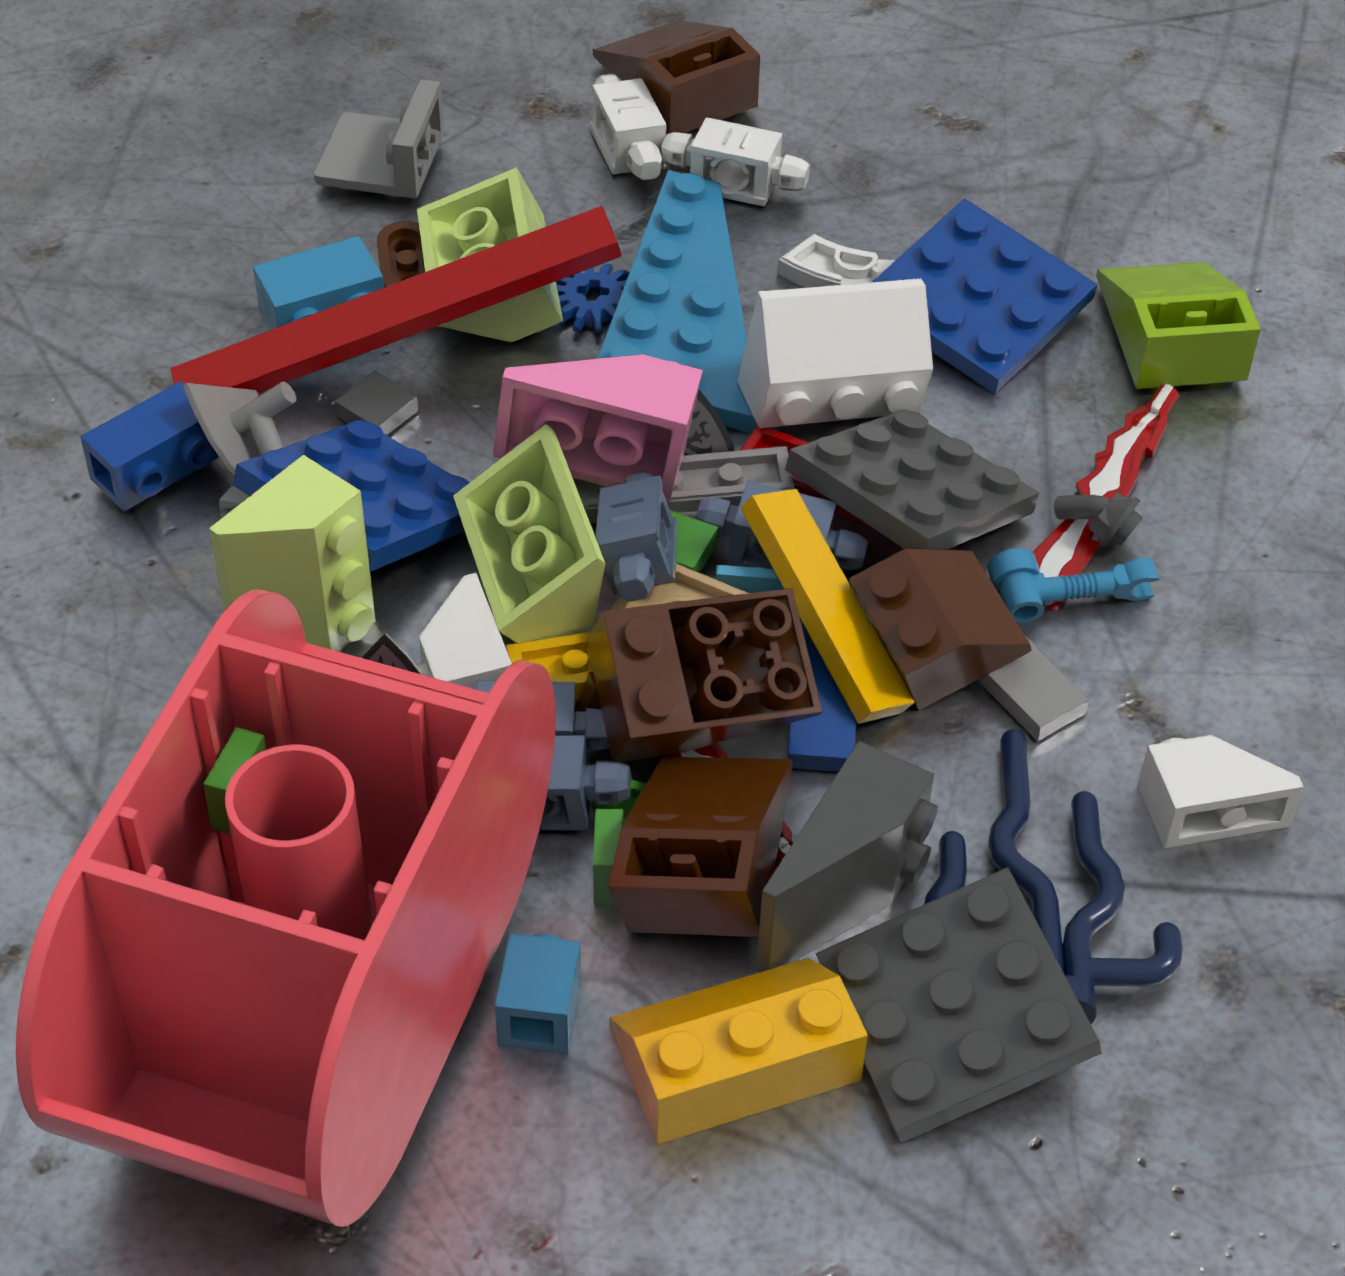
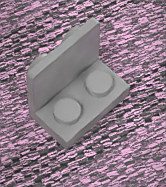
M420 79L411 100H404L400 119L354 112L341 113L315 169V183L344 190L352 189L388 194L394 197L417 199L444 134L441 82Z

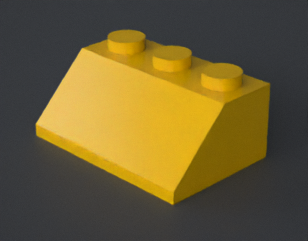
M810 958L609 1017L611 1031L657 1145L860 1082L862 1079L868 1034L841 977Z

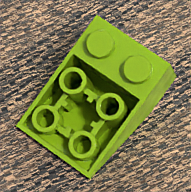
M1205 262L1097 269L1096 277L1136 389L1155 388L1162 384L1182 386L1248 380L1261 328L1245 290Z

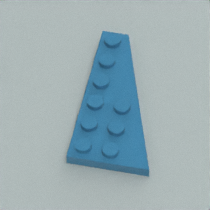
M668 170L597 359L643 354L703 370L699 390L719 413L725 427L752 433L757 427V423L737 383L747 336L720 182L704 179L691 173Z

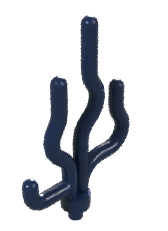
M1007 730L1003 733L1000 740L1004 806L990 828L989 851L993 864L999 871L1008 867L1018 887L1029 896L1032 914L1090 1024H1092L1097 1017L1094 986L1144 987L1158 985L1168 980L1181 965L1183 953L1181 932L1176 925L1170 922H1163L1156 926L1153 931L1154 954L1149 958L1091 957V939L1098 930L1113 919L1121 908L1125 884L1119 866L1102 845L1097 799L1091 792L1081 791L1075 794L1071 801L1074 843L1079 862L1096 882L1097 892L1095 897L1079 909L1066 925L1062 944L1059 901L1054 885L1041 869L1029 862L1017 851L1015 845L1016 838L1028 822L1031 800L1025 736L1018 730ZM945 832L939 840L940 873L938 879L927 893L924 904L965 886L967 876L966 843L963 835L959 832Z

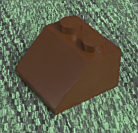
M904 549L849 578L856 597L912 695L918 710L1032 651L1029 641L973 551Z

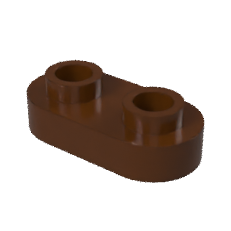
M411 221L395 222L387 225L379 232L377 236V249L384 287L425 272L419 223Z

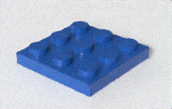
M965 198L872 281L922 279L926 286L932 352L994 394L1094 299L1098 286L1097 283Z
M363 420L353 421L345 426L311 436L303 441L269 451L261 456L236 464L233 486L249 496L302 455H305L359 489L362 498L370 572L465 531L453 495L470 482L463 477L452 475L427 460L425 454L416 449L407 448L384 434L378 425Z

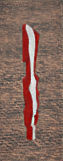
M1168 384L1160 385L1145 406L1126 414L1123 428L1107 436L1106 450L1095 453V471L1076 483L1079 495H1099L1111 500L1118 492L1126 498L1129 497L1137 482L1140 464L1145 457L1153 458L1167 428L1168 414L1179 398V393L1173 386ZM1065 519L1033 551L1039 571L1043 573L1044 578L1080 575L1099 547L1098 541L1090 539L1093 532L1089 528L1095 519ZM1063 601L1046 602L1043 605L1049 611H1056Z

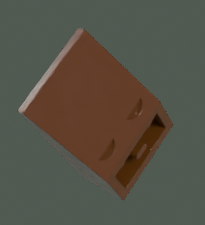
M678 20L593 49V57L609 74L616 75L622 81L643 79L666 123V135L674 132L687 133L699 128L706 117L721 120L758 107L761 55L734 28Z
M793 588L602 611L586 639L612 762L675 755L815 717L822 713Z
M661 758L621 827L608 885L627 932L759 937L762 891L775 869L793 768L791 759Z

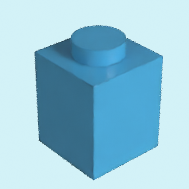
M547 933L535 934L533 936L509 934L495 1002L497 1045L562 1053L569 1052L581 986V942L564 940L559 936Z

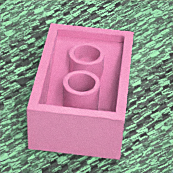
M643 354L505 368L501 384L493 457L501 459L542 426L548 424L556 433L572 478L609 487L622 484L629 474L647 471L653 476H661L663 481L662 490L667 503H670L686 448L703 370Z

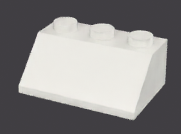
M922 279L758 291L737 383L758 427L768 428L879 417L904 409L920 413L933 372L927 296L924 282Z

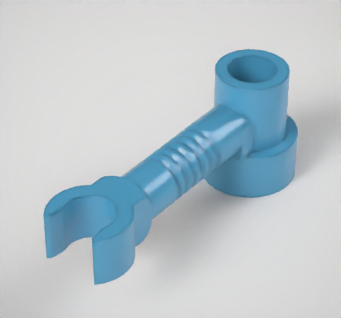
M1014 548L995 555L987 565V571L992 584L1002 597L1017 624H1025L1038 619L1044 612L1043 603L1109 595H1113L1117 599H1127L1135 602L1148 600L1154 597L1150 582L1160 580L1154 561L1150 558L1133 559L1125 564L1115 565L1110 571L1044 578L1043 573L1039 571L1034 553L1028 549Z

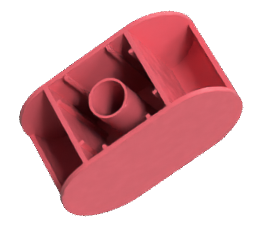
M254 589L244 593L230 604L211 629L66 867L47 904L38 927L25 971L16 1029V1070L19 1091L24 1108L33 1123L43 1131L335 1226L344 1227L358 1220L381 1194L405 1152L510 922L523 887L543 816L555 743V697L550 675L544 666L526 660H518L504 670L490 692L487 693L306 643L304 629L298 612L291 601L284 595L264 589ZM239 727L264 735L266 750L244 762L234 773L227 786L225 806L231 831L230 835L211 829L204 782L235 728Z

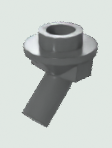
M1118 492L1111 500L1099 495L1058 496L1054 503V512L1057 519H1095L1089 529L1097 535L1098 545L1102 548L1106 546L1110 539L1121 546L1143 518L1134 511L1141 500L1137 497L1126 498Z

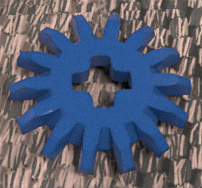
M605 263L601 266L599 272H594V269L590 268L585 270V273L580 272L556 281L563 322L558 324L561 325L569 319L574 322L572 329L574 331L580 332L585 325L593 326L594 333H602V326L612 321L630 272L618 270L611 274L613 270L612 264ZM589 288L600 289L601 296H598L597 301H586L584 294L589 292Z

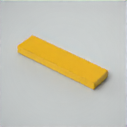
M797 489L752 495L740 508L784 589L793 588L799 617L858 724L903 713L915 701Z

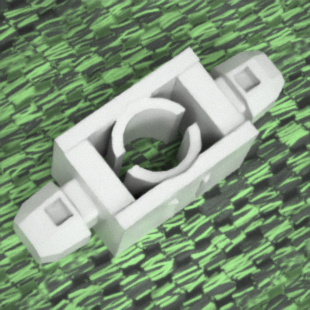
M614 74L600 75L596 79L595 84L592 85V93L594 95L593 117L589 128L612 175L632 172L641 180L657 178L663 167L661 147L666 135V123L643 79L622 81Z
M708 117L705 118L694 139L692 134L674 132L666 135L661 147L662 160L669 165L682 169L690 166L691 174L720 182L722 198L764 207L775 185H778L779 190L801 191L805 189L810 174V164L803 159L787 154L784 158L781 157L783 133Z

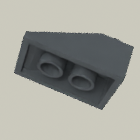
M858 741L762 891L756 971L762 972L796 961L891 905L905 881L912 884L917 883L931 853V847L923 842L933 826L938 811V806L930 802L934 773Z

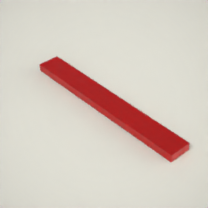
M602 205L171 367L173 384L182 381L184 384L193 383L249 389L261 393L281 382L287 383L620 258L622 254Z

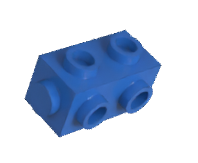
M182 381L80 436L90 479L123 511L156 495L164 488L219 458L193 412Z

